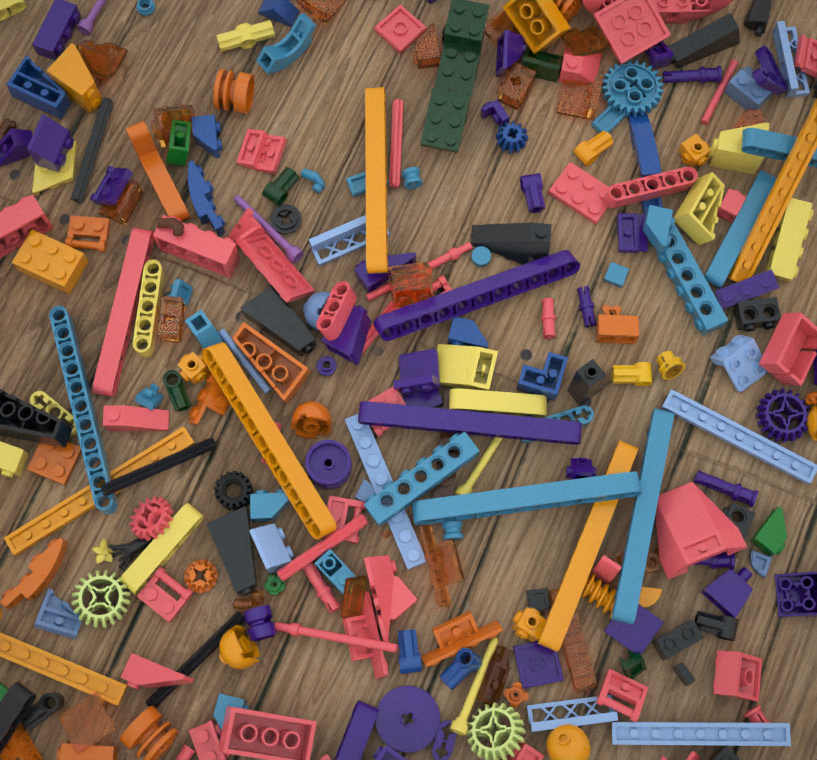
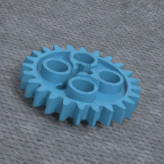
M629 60L627 64L623 63L619 66L615 63L613 69L609 68L608 73L604 75L601 85V93H604L603 100H608L607 106L613 104L612 110L620 109L619 114L626 111V117L630 113H633V116L636 117L637 112L644 116L645 110L650 113L652 108H656L657 104L660 103L664 84L660 83L661 76L656 77L658 71H651L652 65L646 68V62L639 65L638 60L635 61V64H632L631 60Z

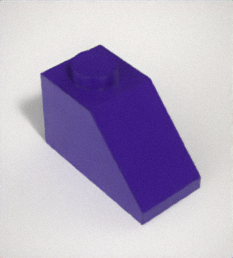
M10 129L0 141V167L22 160L30 155L27 147L33 136L31 130Z

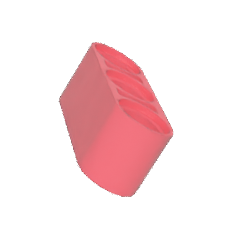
M346 281L335 284L316 323L319 331L329 341L339 337L357 299L355 292Z

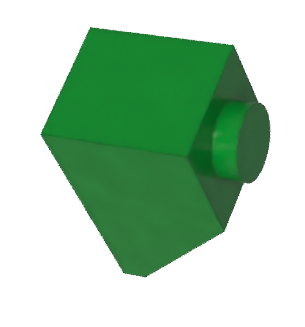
M172 119L166 163L186 166L191 122Z
M780 506L773 509L750 540L752 544L770 557L774 554L779 555L786 546L784 542L787 539L783 510Z

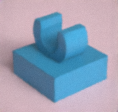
M175 279L174 284L170 285L172 288L171 294H168L167 297L181 305H188L193 287L181 279Z
M152 383L150 388L146 387L136 395L135 402L152 411L162 403L164 396L158 393L159 386Z

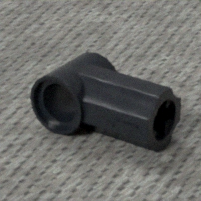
M697 611L694 622L700 631L716 635L715 637L723 640L735 641L738 619Z
M58 692L44 694L39 701L29 708L21 721L29 731H32L53 713L61 710L65 703L63 695ZM50 697H54L56 700L54 708L48 705Z

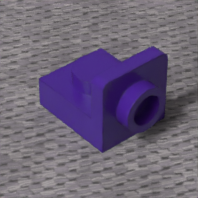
M498 99L494 102H487L481 108L480 116L482 119L491 115L496 125L504 127L505 122L509 124V116Z

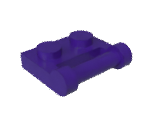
M108 166L105 177L97 191L91 195L90 200L99 205H115L133 172L128 168Z

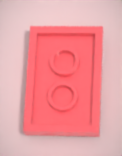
M569 162L548 191L549 195L595 225L609 208L604 203V196L610 187Z

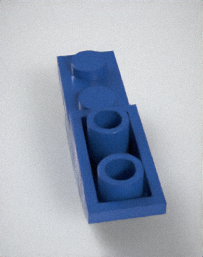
M191 160L188 166V186L191 200L202 225L210 222L219 237L225 234L223 226L226 224L221 215L217 216L214 212L216 210L212 199H214L212 191L214 189L209 180L205 181L202 177L205 174L200 165L196 166L193 160Z

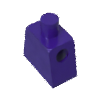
M742 567L737 574L729 569L700 592L726 616L736 618L753 591L746 583L753 575L745 567Z

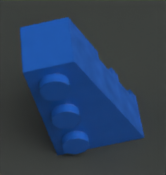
M27 55L6 84L12 97L59 119H62L71 105L67 93L55 81L49 78L39 66L37 67Z

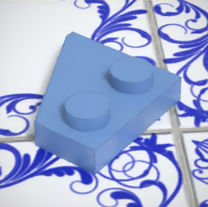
M48 588L34 627L76 640L82 621L78 618L80 614H75L67 602L61 601L54 595V591Z

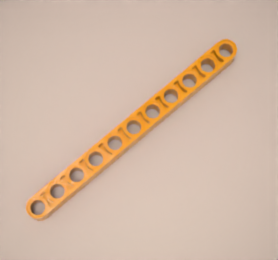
M385 87L365 88L366 268L368 274L388 273Z
M220 342L204 348L202 356L206 365L310 535L318 540L336 530L334 518L228 346Z
M619 440L605 475L630 472L638 448ZM619 499L593 502L539 637L538 644L556 652L559 651Z

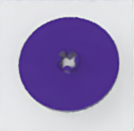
M401 686L388 692L380 701L376 717V727L381 739L389 747L400 752H416L425 748L433 741L440 725V712L435 700L429 693L415 686ZM411 713L414 722L404 725L402 715Z

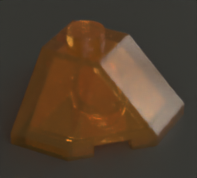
M85 40L76 44V48L89 72L102 80L116 75L128 53L127 49L113 43L104 42V45H94V41Z

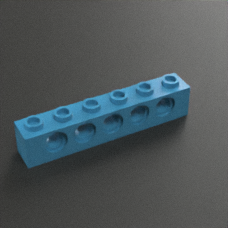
M674 223L673 229H669L668 234L671 236V247H665L663 253H658L657 251V258L660 263L664 264L668 278L673 280L677 295L682 297L685 302V309L688 314L692 315L695 328L704 336L724 327L728 319ZM672 259H678L680 264L675 263ZM681 275L688 276L690 280H684ZM691 292H696L699 298L693 297ZM700 309L707 310L708 315L702 314Z
M465 431L462 434H454L449 439L448 444L444 447L443 445L436 447L432 451L433 455L428 458H421L416 462L415 468L403 471L397 481L386 483L382 487L383 491L379 494L373 493L365 499V510L376 525L381 527L479 455V449ZM450 450H457L460 455L457 458H452L448 452ZM434 462H440L443 468L435 470L431 465ZM421 473L427 479L424 482H418L415 476ZM400 486H407L410 491L403 495L398 492V488ZM384 498H390L393 504L385 507L381 504V501Z

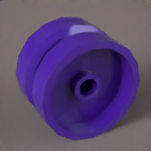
M323 440L313 445L306 455L305 465L309 478L316 486L322 489L333 490L340 488L348 481L351 475L352 463L349 451L343 444L335 440ZM329 462L332 463L330 467L325 466V464L328 465Z

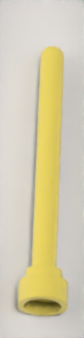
M493 438L465 484L458 486L454 493L455 495L472 493V487L503 438Z
M497 637L490 639L459 717L452 721L449 728L458 735L466 736L468 731L467 719L481 687L490 659L498 645Z

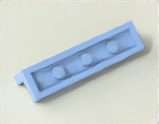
M778 21L772 34L780 72L788 86L785 96L786 98L808 96L810 92L806 73L800 71L801 68L797 67L799 74L796 76L794 68L795 57L793 59L791 50L795 54L797 50L798 36L796 27H786L785 21ZM787 33H791L792 40L790 42ZM798 83L802 85L803 90L797 91L799 89Z
M366 215L309 239L310 248L319 266L366 247V238L361 243L353 241L355 235L359 234V232L366 235ZM340 241L349 243L345 250L336 249V245ZM322 249L330 250L331 252L328 257L320 259L317 251Z
M598 696L526 706L530 732L555 729L564 724L581 726L618 721V715L610 707H608L609 713L602 714L594 709ZM595 701L592 706L587 703ZM578 703H583L589 708L585 716H579L573 712ZM574 704L571 709L566 705ZM556 706H562L568 711L563 719H558L551 714ZM552 707L550 711H547L545 708ZM532 709H541L547 713L544 720L534 722ZM591 711L596 713L594 715H589ZM570 714H573V715L575 716V717L568 718V716H569ZM549 716L554 719L546 721Z

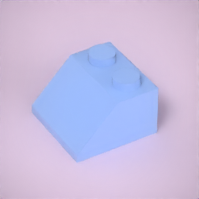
M275 523L249 530L270 575L292 561L291 558L294 557L290 546L285 547L283 539L286 537L281 527L277 528Z

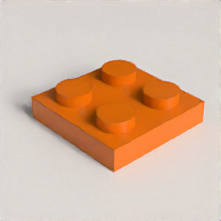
M67 442L65 448L39 443L27 470L66 486L82 454L81 447Z

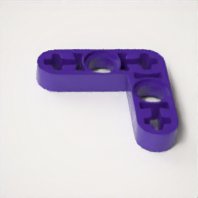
M765 45L761 46L755 51L761 67L752 72V76L760 87L781 95L788 90V86L770 50Z

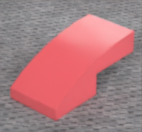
M603 555L589 575L594 573L595 579L601 578L602 584L605 585L614 579L622 567Z

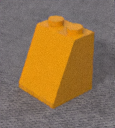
M71 43L47 69L50 78L67 93L69 99L91 114L94 109L99 108L102 97L76 46Z

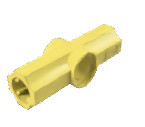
M269 20L254 25L243 23L238 25L235 30L218 34L216 37L220 50L223 52L237 47L243 49L255 46L256 42L275 37V33Z

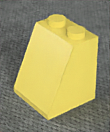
M770 123L721 131L718 137L713 139L712 147H709L711 150L707 157L710 158L709 166L754 175L764 157L744 153L741 150L742 131L746 128H758L769 131Z

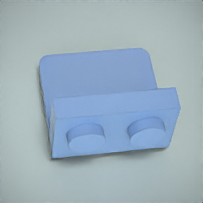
M744 335L733 337L730 343L717 349L716 353L710 357L713 364L725 368L735 389L739 392L744 391L768 373L759 365L763 355L754 338Z

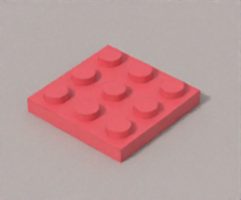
M617 0L593 14L595 21L620 65L671 36L652 0Z

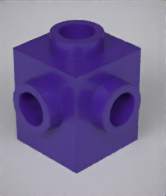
M583 457L571 458L570 466H566V478H569V480L596 476V468L592 466V459Z

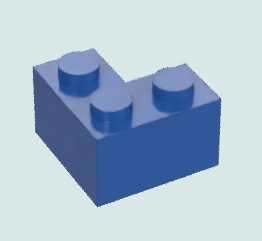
M548 352L543 370L523 365L516 390L529 394L544 395L547 399L555 401L568 357Z

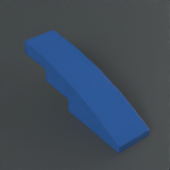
M647 112L644 113V116L637 113L636 117L633 116V113H630L628 123L632 148L635 150L636 162L639 164L641 178L661 173L659 156Z

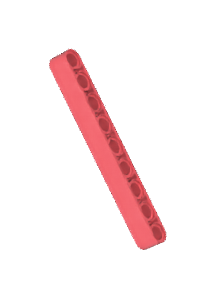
M139 228L132 229L93 381V394L110 397L116 395L139 303L144 265L150 259L154 243V231Z

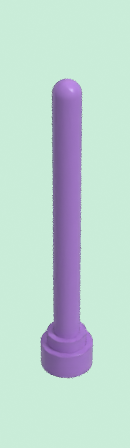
M97 0L87 18L80 20L77 29L82 34L87 36L91 34L94 29L93 22L106 0Z
M236 195L234 197V201L244 211L247 208L253 211L252 216L286 251L287 258L292 263H296L302 258L304 252L298 246H291L241 196Z

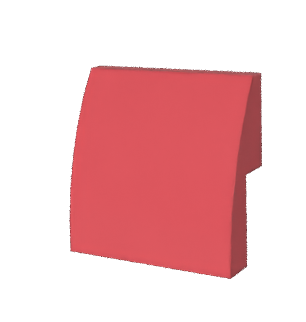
M247 129L236 163L253 170L276 174L287 140L282 136L267 135L262 130Z

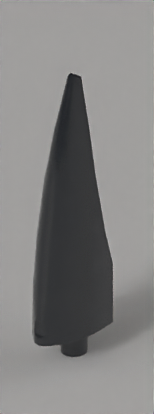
M753 0L743 24L755 31L754 35L760 37L766 31L771 10V0Z

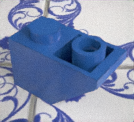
M215 115L191 117L196 144L215 158H220V151L223 150L222 140L218 139V133H221L220 121L216 122Z
M461 317L453 318L448 337L449 345L488 348V342L473 320Z

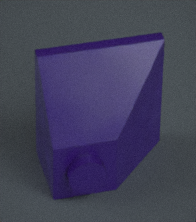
M504 30L498 37L495 76L499 77L525 53L526 43L523 42L522 35L510 30Z

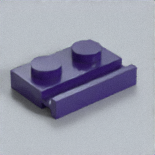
M617 214L618 253H647V236L643 232L646 214Z

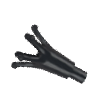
M151 536L149 541L145 538L143 540L138 538L121 545L109 544L108 548L112 551L121 550L113 553L112 557L124 554L118 559V562H121L119 568L122 571H126V567L131 560L145 550L154 538Z

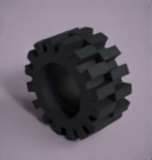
M228 471L226 475L223 476L222 474L220 480L217 479L216 486H214L215 497L221 506L226 507L228 510H238V508H242L245 504L248 505L250 503V494L253 492L252 484L248 477L244 476L241 472L233 471V473H230ZM232 483H237L242 488L241 494L237 498H230L226 495V488Z

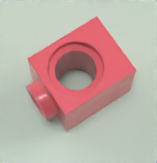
M729 188L722 200L721 207L718 208L717 216L733 223L746 196L742 195L738 190Z

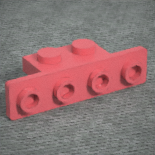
M365 591L357 595L361 615L342 620L345 634L382 641L378 632V620L373 611V599L369 591ZM348 644L352 662L371 658L375 679L388 675V663L384 658L383 650Z

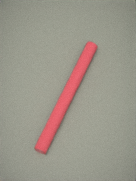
M731 60L721 83L701 119L702 124H708L738 65L736 60Z

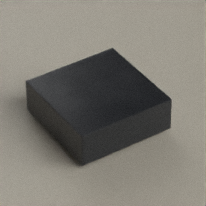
M548 588L526 591L528 608H534L538 611L551 609Z
M679 663L672 668L684 686L695 682V678L684 663Z

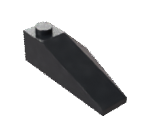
M508 223L472 225L470 243L475 247H486L491 253L494 252L507 260H513L524 265L549 256L552 224Z

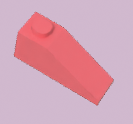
M125 405L104 406L103 426L107 431H169L170 411L153 409L151 411L148 408Z
M131 653L121 675V678L128 680L126 685L135 689H139L140 686L156 688L193 682L191 677Z

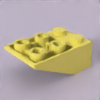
M438 344L440 385L456 389L489 391L498 351L475 346Z

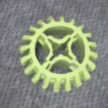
M96 570V577H92V574L88 573V581L84 578L80 579L83 586L75 585V589L80 592L72 593V597L77 599L72 601V606H78L74 609V613H81L78 617L80 621L87 617L85 624L88 626L94 621V628H98L99 622H102L103 628H106V621L108 620L114 625L115 621L113 618L115 616L118 620L122 619L119 612L127 613V609L123 605H130V601L124 599L130 597V592H123L127 589V585H121V577L115 581L117 575L114 572L108 577V570L104 571L103 576H100L99 570ZM99 583L110 584V586L104 589H97L93 585ZM115 590L119 593L116 607L109 601ZM89 591L93 598L89 606L85 608L84 596ZM96 594H97L98 596H99V595H101V596L105 595L104 597H105L106 603H105V602L101 603V601H100V603H97V602H98V599H97V597H96ZM100 608L109 611V613L104 615L92 614L93 611L95 612Z
M494 702L492 708L485 704L484 711L478 708L479 715H472L474 722L468 723V726L471 728V730L467 731V735L470 737L468 743L473 745L471 750L477 753L480 759L485 757V760H492V758L493 760H500V757L502 760H507L508 754L514 757L513 750L519 751L521 749L518 743L524 742V738L521 735L526 734L525 729L522 728L524 722L520 719L519 713L514 712L511 706L507 708L504 703L499 707ZM500 718L508 719L511 727L502 725ZM481 738L490 740L492 748L484 746Z

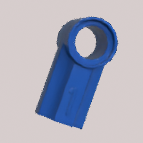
M416 629L398 631L400 674L422 672Z
M469 648L460 649L456 654V659L439 675L440 679L453 690L470 672H475L480 668L482 663L481 657ZM471 656L470 662L466 664L467 658Z

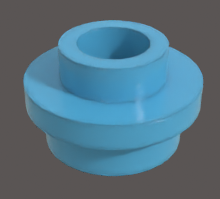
M138 0L136 9L139 14L148 16L155 11V4L153 0Z

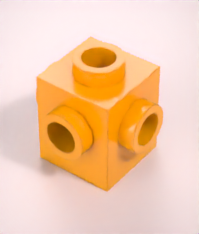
M697 133L681 143L678 150L682 161L692 168L705 164L711 152L707 142L703 141Z
M192 352L191 354L184 355L179 361L178 367L181 370L179 374L186 382L190 380L194 386L198 382L203 381L209 373L201 354L197 356Z
M527 607L522 611H517L512 619L515 622L512 629L516 631L515 634L518 637L534 642L539 640L546 619L540 616L541 613L538 610Z

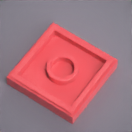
M400 4L374 27V31L401 54L427 31V27Z

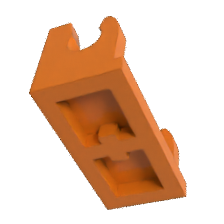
M598 314L596 343L636 344L639 337L638 316Z

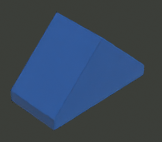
M264 0L258 11L259 15L289 27L293 26L300 13L289 0Z

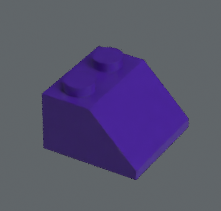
M42 114L27 150L37 166L59 172L61 166L65 165L68 150H71L73 147L74 139L68 129Z

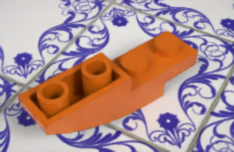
M61 537L59 539L56 538L47 545L48 548L43 553L36 554L28 565L32 573L24 575L19 581L20 584L15 588L7 590L3 594L4 598L0 600V603L5 608L11 610L24 598L30 601L35 600L58 571L65 556L68 542Z

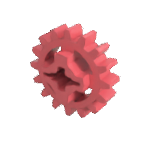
M153 496L152 500L146 498V503H139V509L134 508L136 513L130 516L133 521L129 525L132 527L131 531L142 540L145 538L149 541L151 536L157 539L158 533L163 535V529L170 527L168 522L173 521L170 515L174 511L171 509V504L162 497L158 499L156 496Z

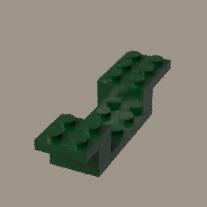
M451 0L444 32L443 50L434 89L432 88L420 146L454 153L459 152L482 50L489 4L468 0Z

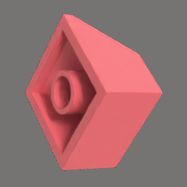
M717 650L713 694L759 702L762 659L742 652Z

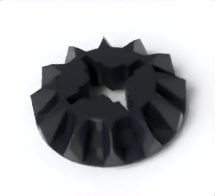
M288 204L276 207L270 216L272 227L278 233H284L285 235L291 232L294 233L297 228H300L302 221L299 210ZM287 216H289V220L291 222H286L285 224H283V220L281 218H286Z

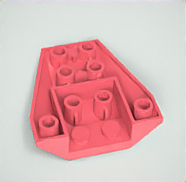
M693 482L659 495L655 514L659 560L668 580L687 573L688 566L726 552L727 556L747 548L738 527Z

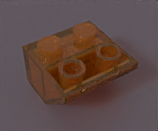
M427 262L388 267L389 286L394 310L433 297L432 269Z

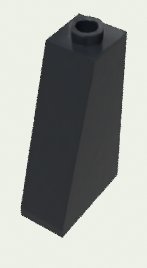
M729 13L669 45L668 47L674 53L670 61L671 64L675 63L677 68H681L739 44V27L732 14Z
M272 285L240 307L242 314L299 356L307 355L315 349L317 344L314 336Z
M592 359L576 371L567 391L576 403L581 406L611 384V381L594 359Z
M244 506L207 523L235 592L243 596L254 592L253 588L258 586L252 536L249 532L251 530L248 510Z

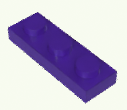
M771 269L716 290L715 294L722 310L736 305L739 301H747L779 289V286Z

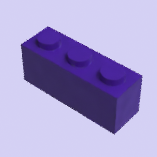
M54 0L32 43L38 55L56 61L65 51V45L71 39L73 29L81 18L76 4L64 0Z

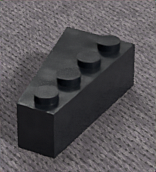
M0 389V435L62 448L66 447L72 429L63 420Z

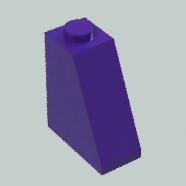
M360 305L353 306L337 339L329 341L324 336L321 339L329 351L356 366L360 362L371 323L367 310Z

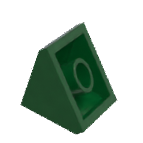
M527 47L522 59L520 74L556 83L563 56L544 51L534 54Z

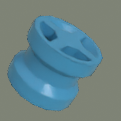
M409 167L401 172L402 178L405 180V189H416L423 185V181L419 177L420 169L418 167Z
M462 521L442 523V529L445 532L443 541L464 539V535L461 532Z

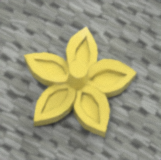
M102 539L100 547L92 548V551L98 554L95 558L96 563H101L104 560L112 562L113 558L110 553L113 551L107 547L105 539Z

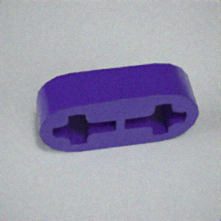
M443 721L438 727L432 748V755L435 760H448L452 754L457 734H449L447 740H443L445 733L441 731L442 727H446L447 724L451 725L452 721ZM442 742H445V751H448L447 756L443 755L442 759L438 758L439 754L435 751L436 748H441Z

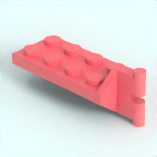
M247 208L239 219V224L234 226L228 238L237 243L244 254L249 257L255 267L265 276L269 284L275 288L286 303L311 296L315 291L314 288L252 216L253 211Z

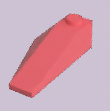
M389 555L366 557L364 562L383 642H389L393 573L397 572L394 560L390 561Z

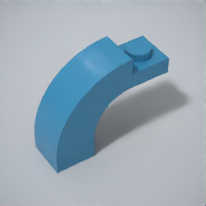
M305 13L299 14L286 37L274 45L263 47L256 62L267 74L286 68L298 59L313 41L311 35L316 28V24Z

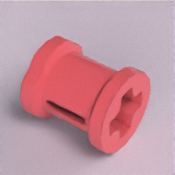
M760 705L751 708L743 714L745 718L748 717L750 722H771L766 719L760 710Z

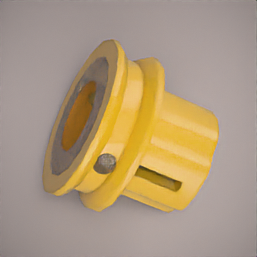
M670 350L662 352L656 360L660 366L659 373L662 374L664 380L677 377L684 371L686 366L682 359L675 357Z

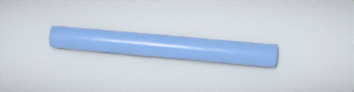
M221 329L218 332L220 337L263 392L268 394L272 390L227 331Z

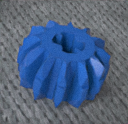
M514 120L511 125L505 122L504 127L500 126L498 128V133L496 134L497 146H502V152L509 150L510 155L513 150L519 153L520 148L524 149L528 141L526 128H522L521 123L515 125Z

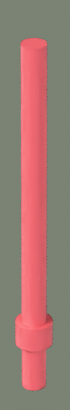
M468 242L458 248L454 247L448 250V253L365 294L368 301H371L450 260L454 261L460 258L461 254L473 249L472 245Z
M275 623L277 631L288 632L292 636H309L396 653L398 649V644L302 627L298 623Z

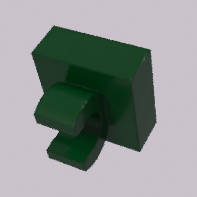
M628 651L630 659L625 661L620 657L619 660L625 676L633 679L647 668L644 658L639 652L634 654V652Z

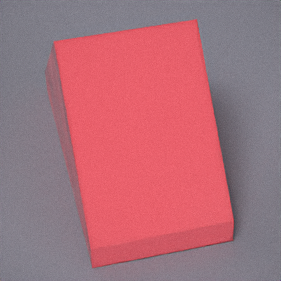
M394 576L390 621L397 620L418 600L398 576Z

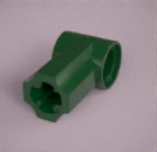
M285 167L274 182L270 181L265 186L262 196L276 206L282 205L288 196L289 190L300 179L299 175L292 168Z
M175 370L165 372L163 383L166 386L175 412H181L192 407L179 372ZM172 377L178 378V382L175 385H169L168 380Z

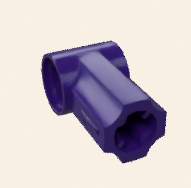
M541 174L520 176L522 193H525L528 212L539 213L545 210Z

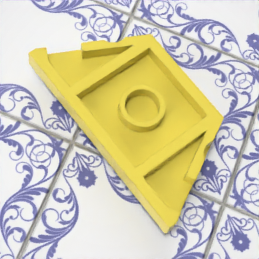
M74 141L71 150H68L65 165L61 166L59 172L37 166L35 163L32 189L34 196L40 195V192L48 188L52 190L63 183L66 184L75 179L78 148L76 141Z

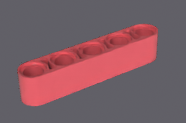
M684 167L611 185L606 192L604 203L610 208H617L687 191L697 180L698 174L694 168Z

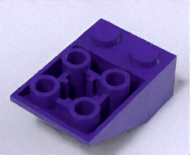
M817 572L776 574L778 617L817 616Z

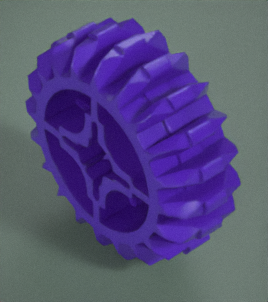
M781 388L779 392L774 389L771 391V394L766 393L764 395L765 398L759 400L761 405L756 407V410L759 412L755 414V417L761 419L757 422V425H763L761 432L767 431V438L773 435L775 442L779 441L780 438L782 443H786L788 439L790 442H793L796 438H801L803 436L802 433L808 431L806 427L808 419L806 417L809 413L806 411L810 409V406H804L803 403L806 401L805 399H799L800 393L793 395L792 389L788 390L787 393L784 388ZM778 402L777 410L769 412L771 403ZM781 412L784 413L783 415H786V419L781 416ZM798 419L796 427L788 430L790 421Z

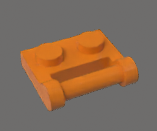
M70 215L65 245L72 248L96 249L99 252H106L111 224L110 219ZM75 237L96 238L100 240L99 242L75 240Z

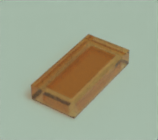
M364 575L346 578L340 610V616L343 619L362 614L368 580Z

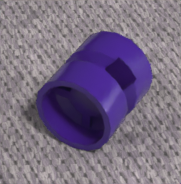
M270 605L255 607L243 612L246 624L250 625V628L247 630L250 642L268 639L277 635L275 624L270 621L273 617Z

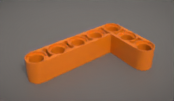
M144 120L125 128L168 217L174 216L180 221L190 218L187 208L155 147Z

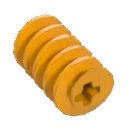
M593 573L586 581L581 598L584 599L589 595L588 603L591 604L596 600L595 608L598 609L604 606L602 613L605 614L611 611L609 617L611 619L616 589L608 592L609 584L601 586L602 579L594 581L595 574Z

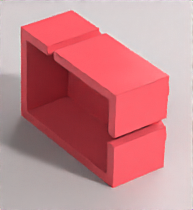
M801 312L783 313L759 365L770 374H773L783 385L802 386L817 353L815 351L800 350H817V326Z

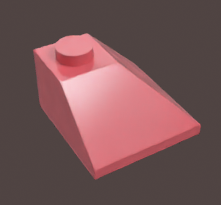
M565 47L559 82L596 88L602 53Z

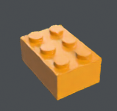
M510 0L503 6V9L534 54L545 50L571 28L553 0Z
M31 229L13 259L12 264L18 271L70 295L89 261L83 252Z

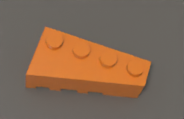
M243 322L232 337L239 348L288 405L312 373L309 368L245 322Z

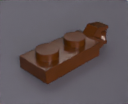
M497 646L494 655L490 659L476 701L487 704L492 707L494 702L498 704L511 669L508 667V660L512 650L503 646Z

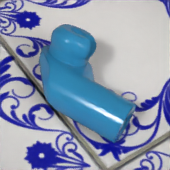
M306 168L301 171L302 178L311 180L314 183L312 186L313 191L321 193L322 189L325 188V183L319 173Z

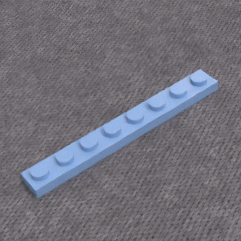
M672 389L661 407L663 410L673 412L675 416L807 485L811 484L817 472V464Z
M358 414L345 419V423L377 495L383 491L382 487L386 483L393 482L370 426L359 424ZM384 498L381 504L389 507L393 504V501L390 498ZM404 509L390 519L388 525L406 568L410 570L427 563V560Z
M612 721V745L791 746L790 723Z

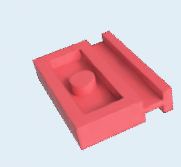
M802 34L798 39L794 68L799 67L801 68L800 71L817 78V40L811 37L808 39L805 37V34Z

